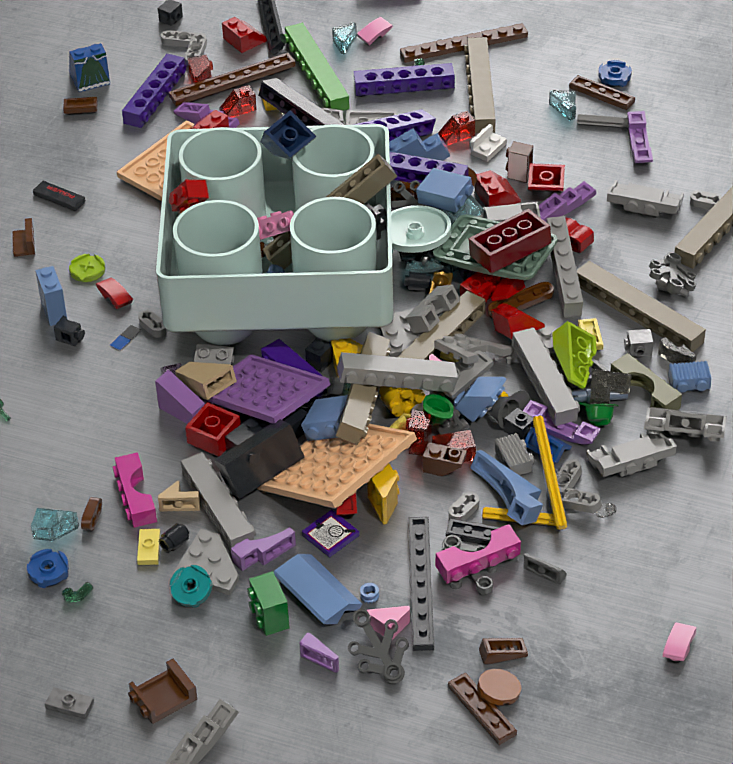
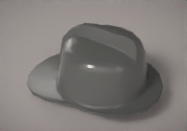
M518 391L509 397H499L492 409L489 410V415L498 421L499 426L504 429V418L516 408L523 411L530 401L529 394L525 391Z

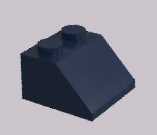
M290 110L264 131L260 142L273 155L291 159L313 141L316 135Z

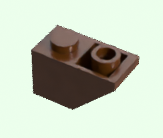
M428 442L423 455V473L444 476L461 468L467 450Z

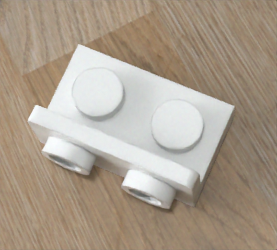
M489 124L470 141L471 155L488 162L507 144V139L493 133V125Z

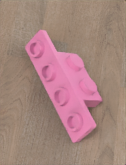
M281 211L274 212L268 218L267 216L258 217L260 240L290 231V222L294 215L293 211L281 213Z

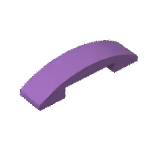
M645 111L627 112L629 139L634 162H653L646 131Z
M532 400L523 409L525 413L533 418L539 415L543 416L546 432L568 442L592 444L601 431V428L584 421L581 425L569 422L555 426L548 414V407Z

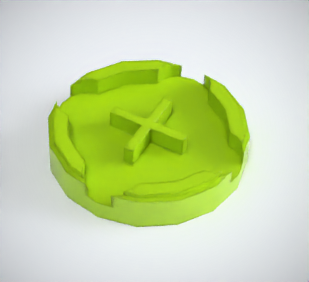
M82 254L71 261L69 272L76 281L92 282L102 277L105 273V262L98 255Z

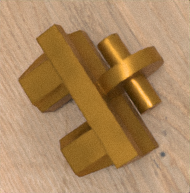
M435 271L430 293L437 286L451 285L453 273L446 274L444 271Z

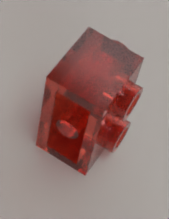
M412 410L411 417L406 420V429L414 432L417 440L409 447V454L423 456L428 442L431 443L432 415L426 411Z

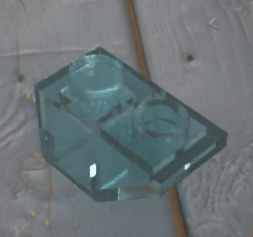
M37 508L31 524L33 539L55 541L79 527L77 512Z

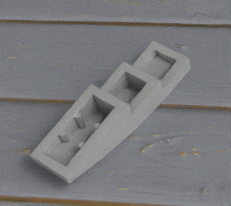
M219 699L208 717L203 715L192 733L187 731L165 764H198L225 733L239 714V711L224 700Z

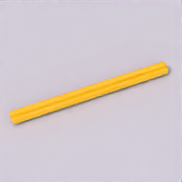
M541 415L535 416L533 424L556 528L558 530L566 529L567 521L544 418Z

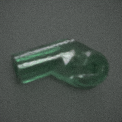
M85 582L78 591H73L72 588H65L62 591V595L67 602L82 601L94 588L92 584Z

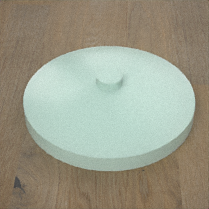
M407 206L391 211L392 249L416 253L439 247L451 235V221L449 217L441 210L429 206Z

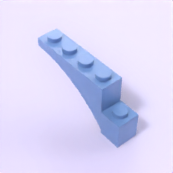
M413 128L394 140L389 141V152L441 161L450 157L448 148L438 133L422 141Z
M477 451L470 468L483 477L499 493L508 508L507 515L521 525L536 522L543 506L538 501L542 490L484 451Z

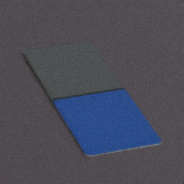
M130 325L110 346L122 350L141 329Z

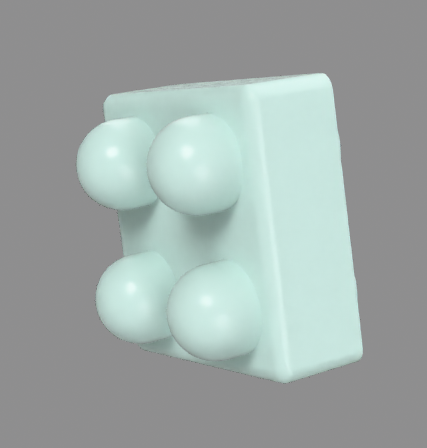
M380 124L307 126L316 135V138L291 159L273 155L260 142L264 131L269 127L179 129L171 132L167 137L156 265L164 327L171 332H195L199 337L211 344L227 346L243 341L254 330L308 329L316 337L331 342V340L354 339L364 332L367 327H384L390 324L394 316L390 183L364 204L344 197H326L377 154L381 155L390 164L389 130L387 127ZM185 179L206 180L209 198L205 202L195 204L182 213L172 212L169 194ZM366 204L372 207L380 204L386 209V215L381 217L386 222V229L381 231V239L376 240L374 215L365 206ZM281 211V213L293 211L294 215L290 222L292 264L284 269L285 273H266L269 266L273 264L268 260L267 256L261 258L260 242H264L266 247L274 239L268 237L260 240L257 218L261 216H267L268 218L271 217V213Z

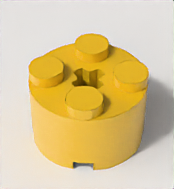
M381 386L379 389L382 402L394 416L398 417L403 413L411 414V409L415 405L422 403L426 396L421 389Z

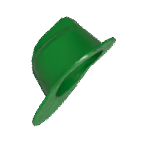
M435 394L425 396L423 400V416L432 425L442 424L447 419L452 418L454 408L448 399Z
M579 403L585 405L587 418L590 423L597 426L610 424L614 408L619 407L616 404L592 405Z

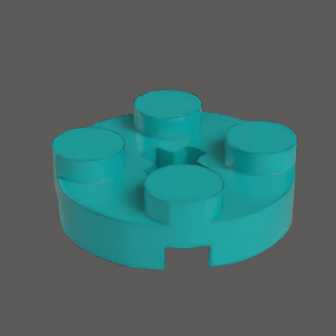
M198 565L182 567L173 574L170 580L171 594L180 605L197 608L209 597L213 582L207 571ZM193 582H196L195 588L188 590V587L186 585L188 583L192 584Z

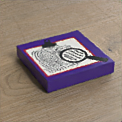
M332 509L302 530V536L329 558L360 536L359 531L337 515Z

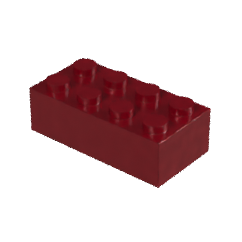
M527 209L468 238L470 256L490 273H493L551 244V227L539 216Z

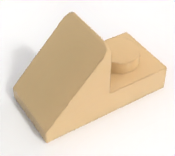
M176 481L158 495L160 512L200 511L199 491L181 492L179 481Z

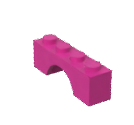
M138 452L115 457L116 466H112L114 477H119L117 486L119 492L123 491V494H121L123 506L128 507L125 509L127 520L132 521L134 528L156 523V509L151 494H143L134 489L139 482L144 480Z
M508 524L491 531L490 543L480 551L466 552L453 546L437 552L435 566L448 584L470 574H476L490 566H496L505 560L515 558L520 555L521 541Z

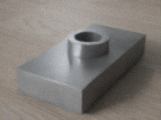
M53 687L45 702V708L86 719L94 704V698Z

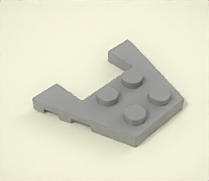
M455 334L452 337L443 336L442 339L434 341V348L446 354H449V352L453 353V358L460 360V357L463 358V363L465 364L478 362L479 355L474 353L478 350L503 357L513 355L514 348L469 338L464 334Z

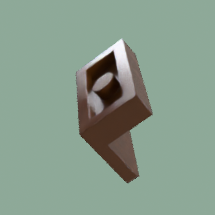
M26 218L25 230L12 232L14 257L35 255L32 218Z

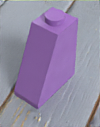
M169 370L155 381L159 408L186 424L205 405L195 393Z

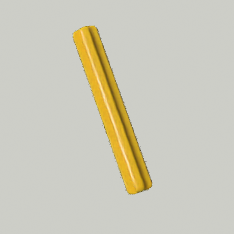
M483 508V519L517 522L507 515L508 509ZM540 513L536 522L529 523L556 526L554 515L550 513Z

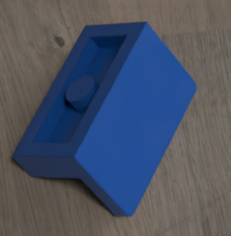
M531 427L525 439L526 447L540 454L535 428ZM547 433L553 462L558 463L564 450H571L572 446Z

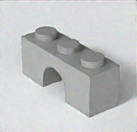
M453 284L437 286L405 318L414 333L430 331L440 321L437 314L451 310L461 299Z

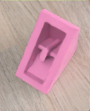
M409 606L367 610L371 616L370 624L373 630L384 636L386 630L385 623L387 620L393 619L397 622L398 630L394 633L392 640L410 623ZM394 623L388 625L390 630L395 628Z

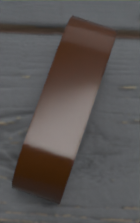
M90 497L82 515L81 529L94 530L102 510V498Z

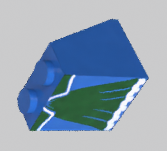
M101 43L69 51V74L78 92L110 84L106 51Z

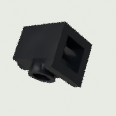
M64 315L54 326L56 341L76 346L84 338L85 330L81 329V324L67 320V317Z

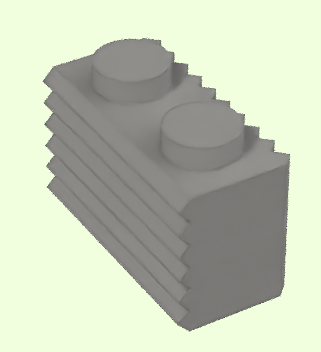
M515 433L514 435L511 434L510 436L500 437L495 440V453L503 465L518 475L532 472L534 458L532 453L526 451L527 447L524 439L520 440L518 434Z

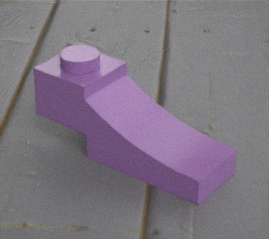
M289 527L270 537L257 540H249L247 538L231 548L232 562L241 571H244L258 561L264 566L296 545L295 531Z

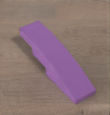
M183 102L174 110V114L195 124L213 110H210L208 104ZM228 117L229 128H236L240 124L238 118Z
M583 181L576 188L572 189L569 187L560 195L554 193L539 205L541 219L547 222V218L561 217L594 197L596 190Z

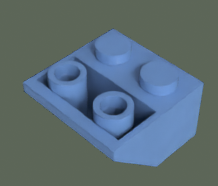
M478 377L468 388L455 409L472 422L477 417L482 418L488 411L487 408L494 405L499 395L505 389L503 384L507 379L505 377Z

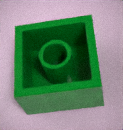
M274 572L250 578V588H247V592L251 601L248 604L251 613H255L257 616L255 618L258 628H262L266 636L289 629L288 602Z

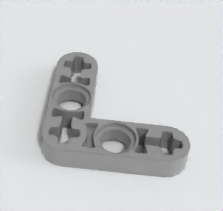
M171 30L161 33L162 44L188 47L185 54V65L187 67L194 68L200 64L207 46V36L205 34Z
M568 460L556 475L563 508L587 513L599 511L602 504L598 494L573 489L582 475V468L578 460ZM562 481H569L566 484H559ZM547 489V491H546V496H547L548 503L551 505V501H550V497H549V492H548V489ZM571 498H578L576 501H569Z

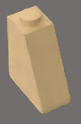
M188 362L175 370L176 377L193 393L206 400L237 382L233 366L230 364Z

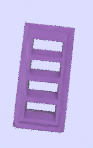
M307 633L300 641V656L337 673L339 671V657L316 637Z

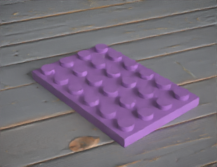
M251 354L233 366L237 382L208 400L200 396L198 397L267 422L275 423L279 419L282 420L290 413L295 412L301 405L323 392L325 388L330 386L329 378Z

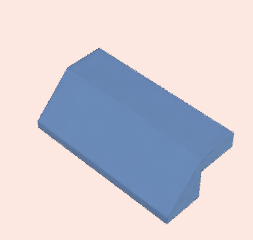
M297 554L274 571L275 576L323 624H338L345 611H357L362 605L311 554Z

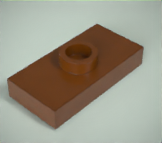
M97 97L64 99L63 104L64 114L97 112L98 108Z

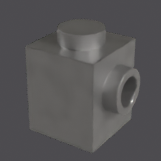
M650 329L628 331L627 338L624 339V348L628 350L632 357L652 356L653 338Z

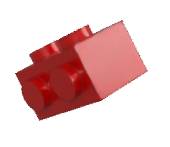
M185 179L169 194L172 212L182 213L195 204L205 202L209 198L206 180Z
M476 272L460 284V296L469 291L484 298L486 302L492 297L497 285L501 281V277Z

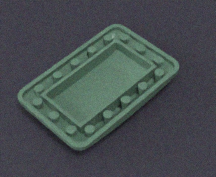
M461 215L451 226V235L448 240L433 250V257L457 267L488 275L529 280L536 275L556 246L558 238L555 234L551 233V244L498 271L490 273L470 256L468 238L500 222L473 215Z

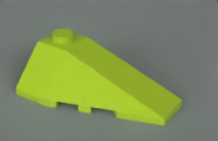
M567 321L552 332L553 348L568 381L584 389L590 374L589 367L593 364L592 358L596 355L597 351L596 337Z

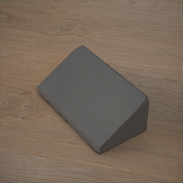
M527 553L524 554V569L557 584H561L565 579L567 573L563 569Z

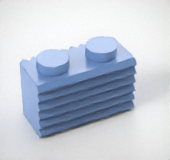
M707 361L686 362L685 364L671 363L669 365L668 378L670 386L683 393L690 390L704 391L711 388L712 377Z

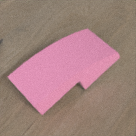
M379 17L366 25L357 35L370 46L379 36L382 38L393 26L382 17Z
M675 623L665 645L663 657L670 658L673 661H684L689 653L690 643L696 635V627Z

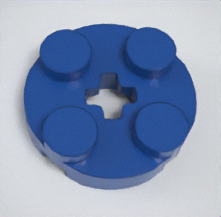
M609 60L607 64L603 65L602 63L599 66L598 77L603 85L624 87L631 79L632 68L626 66V63L623 61Z
M52 549L40 550L33 554L30 558L31 561L29 564L27 563L29 578L40 588L57 584L67 579L69 575L68 559L61 551L57 553L52 552ZM48 565L49 567H52V568H50V569H45V566Z

